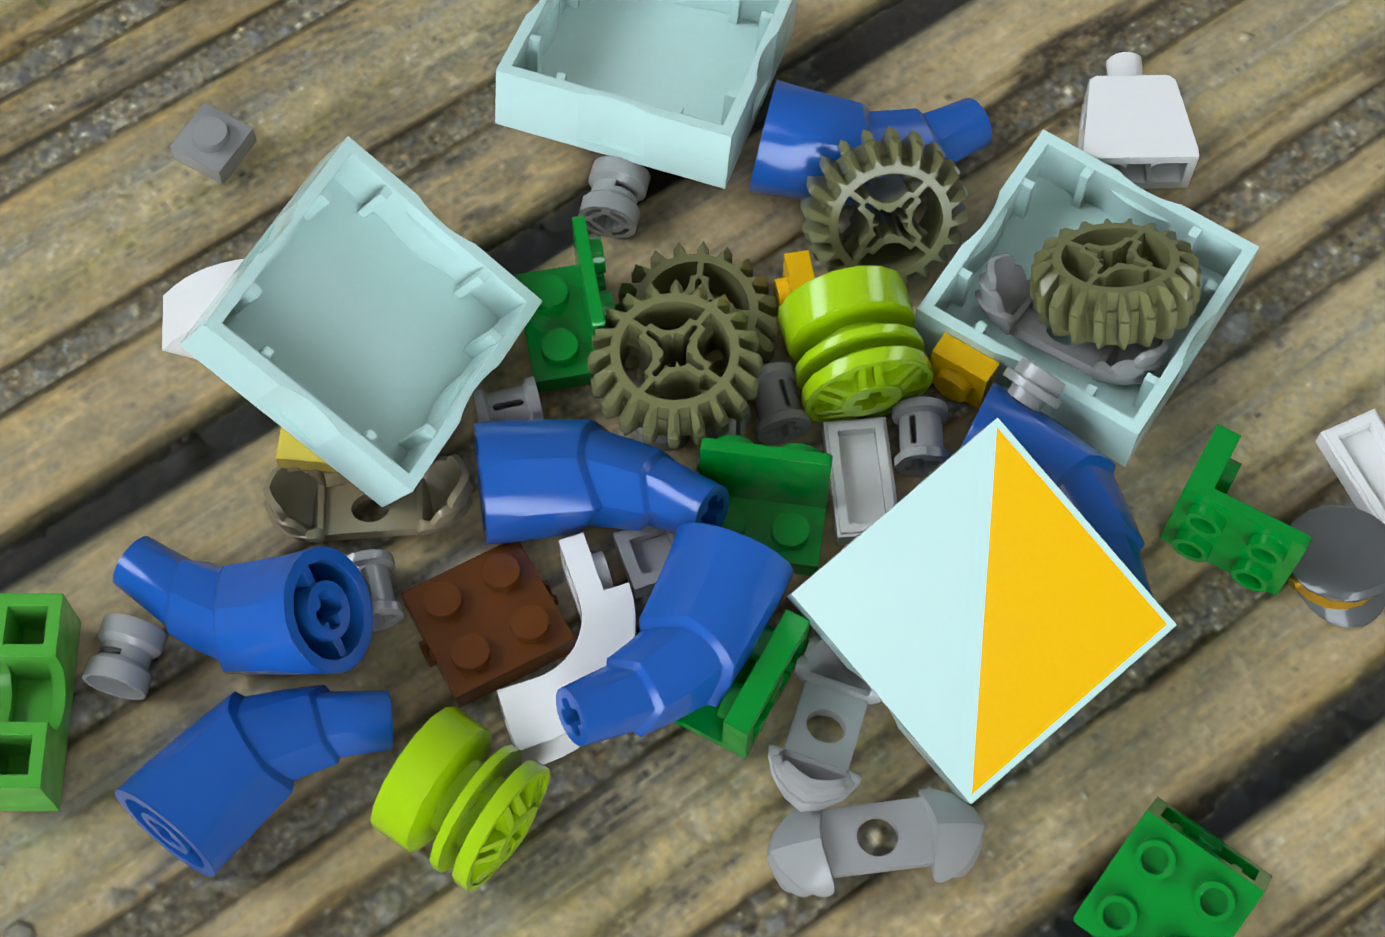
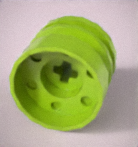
M854 266L831 271L804 283L791 292L779 306L778 322L788 355L797 363L795 367V380L802 389L801 400L804 411L813 421L823 423L882 417L890 414L893 405L907 398L919 397L931 386L934 374L929 358L924 354L925 344L923 338L913 328L915 313L905 282L897 271L883 266Z
M445 707L423 725L397 758L376 797L370 821L374 829L408 852L419 851L435 838L429 858L432 868L442 873L450 871L454 867L452 872L454 883L470 892L477 890L489 880L523 841L546 794L551 776L549 768L537 760H527L521 765L523 760L522 752L514 745L503 746L487 759L492 742L491 731L457 708Z

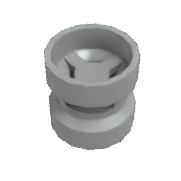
M600 156L594 160L588 179L592 190L583 196L578 216H585L587 230L597 235L614 239L629 238L635 234L641 214L637 203L645 198L651 178L646 168L615 156Z
M118 613L106 614L97 634L101 642L97 654L90 656L81 678L86 684L103 693L128 700H144L152 681L148 671L152 660L161 655L168 636L161 628L143 619Z

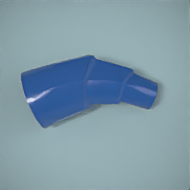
M776 80L754 164L749 192L794 199L812 196L806 186L807 176H825L819 165L821 156L838 160L842 156L838 148L840 139L850 143L852 149L862 145L860 138L863 129L870 131L875 141L882 140L888 125L897 130L901 141L913 130L921 135L925 143L924 145L934 141L944 151V158L953 159L957 163L989 146L992 138L991 124L983 107L976 100L969 97L926 113L920 112L917 108L869 111L860 102ZM849 196L844 205L856 207L853 198Z
M994 381L961 447L996 418H999L1153 597L1140 553L1145 543L1114 477L1116 465L1111 459L1042 411L1038 412L1030 409L1008 393V389Z
M502 420L474 423L477 478L486 545L579 534L587 526L637 531L650 526L676 534L677 528L685 523H704L721 527L725 521L729 508V493L725 486L676 462L663 450L631 438L610 433L605 427L593 420Z
M685 523L677 528L671 549L658 580L639 618L641 632L609 656L606 666L557 690L556 707L558 716L571 741L577 746H585L631 732L642 737L673 723L705 705L717 707L751 656L793 578L794 570L789 562L766 545L732 530L704 523Z
M143 536L127 548L119 559L113 573V583L163 623L168 634L220 661L222 670L226 674L307 675L345 673L362 660L372 638L374 617L372 600L366 581L354 563L345 554L333 548L313 547L288 555L223 566L216 563L193 561L155 539Z
M325 685L285 689L250 696H243L235 691L188 726L135 771L115 790L116 798L136 823L167 851L197 872L208 877H214L265 820L293 792L295 780L338 764L340 757L393 750V719L389 691H330Z

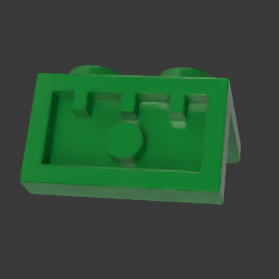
M584 215L572 217L576 265L515 274L517 280L542 300V303L524 328L532 376H534L538 393L591 384L593 375L588 370V356L591 355L590 352L595 351L592 345V336H595V329L608 328L605 320L608 308L615 310L611 290L606 289L604 277L606 265L600 235L588 236Z
M1217 424L1165 525L1160 539L1170 543L1173 549L1186 559L1195 562L1206 561L1229 572L1233 580L1246 589L1256 592L1267 591L1273 595H1278L1307 550L1312 538L1308 534L1227 495L1242 463L1230 458L1241 435Z
M723 435L717 439L703 438L700 446L699 474L725 486L729 493V508L721 527L750 537L774 550L789 562L794 570L793 574L811 576L818 570L833 456L828 453H821L815 447L802 443H790L782 447L754 444L752 440L739 435Z
M786 609L776 628L767 625L751 656L721 703L717 707L705 705L674 721V723L746 759L794 673L797 659L805 653L810 621Z
M1157 796L1074 915V922L1094 937H1234L1266 892L1272 875Z

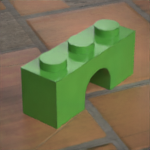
M0 593V811H60L81 621L63 593Z

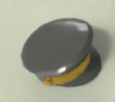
M1330 504L1308 510L1291 524V527L1308 534L1312 540L1289 576L1288 582L1290 587L1299 593L1313 612L1329 623L1347 628L1369 624L1382 613L1385 607V524L1374 515L1351 506Z

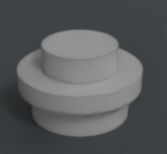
M1023 356L1014 370L1007 367L1003 373L1005 377L1013 381L1007 390L1008 393L1030 409L1040 412L1044 405L1048 404L1057 410L1061 405L1062 401L1057 397L1066 384Z

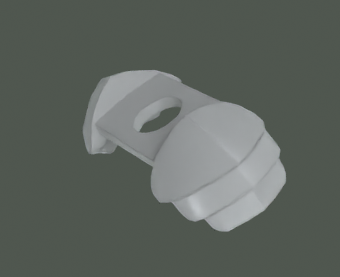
M1003 253L988 260L986 272L982 273L979 278L980 289L975 291L976 301L985 315L1006 335L1010 334L1091 375L1092 379L1099 382L1120 386L1138 385L1143 383L1148 372L1152 374V372L1162 367V356L1167 351L1168 340L1154 337L1150 347L1134 343L1128 344L1125 351L1118 345H1105L1102 349L1098 350L1096 344L1092 342L1069 346L1055 341L1047 333V330L1052 329L1051 326L1039 323L1038 312L1033 309V299L1030 298V280H1027L1022 266L1015 264L1016 259L1014 256Z
M817 634L810 639L805 653L796 662V675L804 685L784 748L770 745L768 752L771 775L784 798L800 812L819 811L843 801L858 787L862 776L849 771L850 763L867 706L881 702L880 698L868 684L854 672L847 669ZM814 716L831 717L841 725L844 736L837 742H821L809 733L806 723Z
M918 789L917 798L828 808L819 811L800 812L796 809L787 814L777 825L769 840L766 858L773 876L781 889L788 893L792 892L799 897L811 895L819 897L831 896L834 893L835 878L928 866L931 868L933 879L936 882L943 883L952 877L960 878L972 869L982 849L985 824L975 809L956 795L937 789ZM871 819H881L891 824L897 833V845L893 851L884 856H873L866 853L860 847L857 839V832L863 823Z

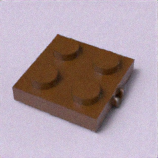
M520 541L503 543L400 593L404 605L423 639L418 644L430 668L437 665L459 708L569 654L576 644L573 634L557 608V605H559L557 596L553 595L548 580H541Z

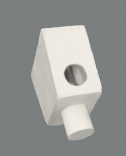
M1121 52L1111 56L1106 61L1107 76H1095L1089 79L1081 110L1078 148L1119 170L1126 178L1142 189L1188 188L1199 159V149L1176 79L1169 75H1143L1142 59L1136 53Z

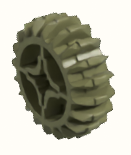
M889 125L881 141H875L872 133L863 129L860 138L862 145L853 149L850 143L840 139L838 148L842 156L838 160L821 156L819 165L825 176H807L806 186L812 196L801 199V211L803 216L808 218L803 221L802 230L806 240L812 242L810 248L814 258L820 263L826 262L825 265L828 272L854 266H883L897 271L903 278L905 285L908 282L907 275L914 272L928 280L930 271L927 264L932 260L947 264L948 253L944 245L961 244L962 234L956 225L968 222V211L962 203L967 199L968 193L963 181L958 180L960 171L953 159L944 158V151L934 141L924 145L925 143L921 135L913 130L901 141L897 130ZM929 186L928 206L924 216L917 223L913 217V212L921 203L919 195ZM850 196L853 198L856 209L848 218L851 225L841 234L838 231L839 216L844 203Z
M1106 218L1103 224L1096 225L1083 221L1078 230L1060 229L1058 238L1052 237L1044 240L1042 250L1034 254V264L1031 266L1030 298L1033 299V309L1038 312L1039 323L1051 326L1054 336L1071 335L1073 345L1092 342L1096 344L1098 350L1102 349L1105 345H1118L1123 351H1125L1128 344L1134 343L1150 347L1154 337L1163 340L1172 339L1174 329L1187 328L1189 317L1196 314L1197 303L1200 302L1201 269L1198 268V257L1192 254L1191 243L1177 240L1176 232L1174 231L1158 232L1155 223L1140 226L1133 224L1130 218L1124 223H1112Z
M704 241L698 247L697 254H686V250L678 242L673 249V258L671 259L665 258L655 250L650 258L651 269L635 264L634 270L631 272L632 283H621V287L618 290L619 303L615 304L614 309L623 312L622 300L625 298L626 293L643 301L646 299L645 290L650 282L659 290L660 294L670 293V287L677 279L682 285L683 293L690 295L703 283L707 289V301L711 302L716 299L712 294L719 297L726 294L727 299L730 301L729 313L744 310V314L748 318L747 330L756 331L758 336L759 348L756 353L760 354L759 357L762 358V363H769L774 355V344L772 342H775V339L779 337L780 325L777 318H775L778 313V303L775 296L768 295L769 283L766 280V276L753 277V265L749 258L733 265V254L728 247L715 257L709 255V248ZM709 343L705 348L704 359L711 363V371L722 377L727 369V364L720 352L707 355L710 351L717 349L713 344ZM630 353L624 363L626 371L638 369V381L644 376L646 370L640 366V359ZM678 362V364L681 367L686 365V362L684 364ZM671 363L664 365V368L665 366L672 367Z
M677 279L671 285L670 293L660 294L659 290L650 282L645 290V300L640 301L631 294L626 293L625 298L622 300L623 312L608 308L605 318L608 328L595 329V336H592V345L595 351L590 352L591 355L588 356V370L593 375L591 391L595 398L603 399L601 407L606 419L620 417L619 429L623 432L624 436L641 427L642 441L647 445L654 443L658 435L667 436L668 446L675 451L680 445V436L690 435L692 441L700 448L701 440L706 435V429L709 428L720 436L725 435L729 431L728 418L742 421L747 414L746 401L754 400L757 397L759 382L756 378L762 373V358L759 357L760 354L756 353L759 348V339L756 331L747 330L748 318L744 314V310L729 313L730 301L727 299L726 294L709 302L707 301V289L703 283L690 295L683 293L682 285ZM709 343L719 350L727 364V369L722 377L712 372L711 363L704 359L705 348ZM630 353L640 359V366L646 370L644 372L645 382L640 388L628 378L623 369ZM678 362L682 364L686 362V365L680 367ZM671 363L672 367L665 366L664 368L665 364Z

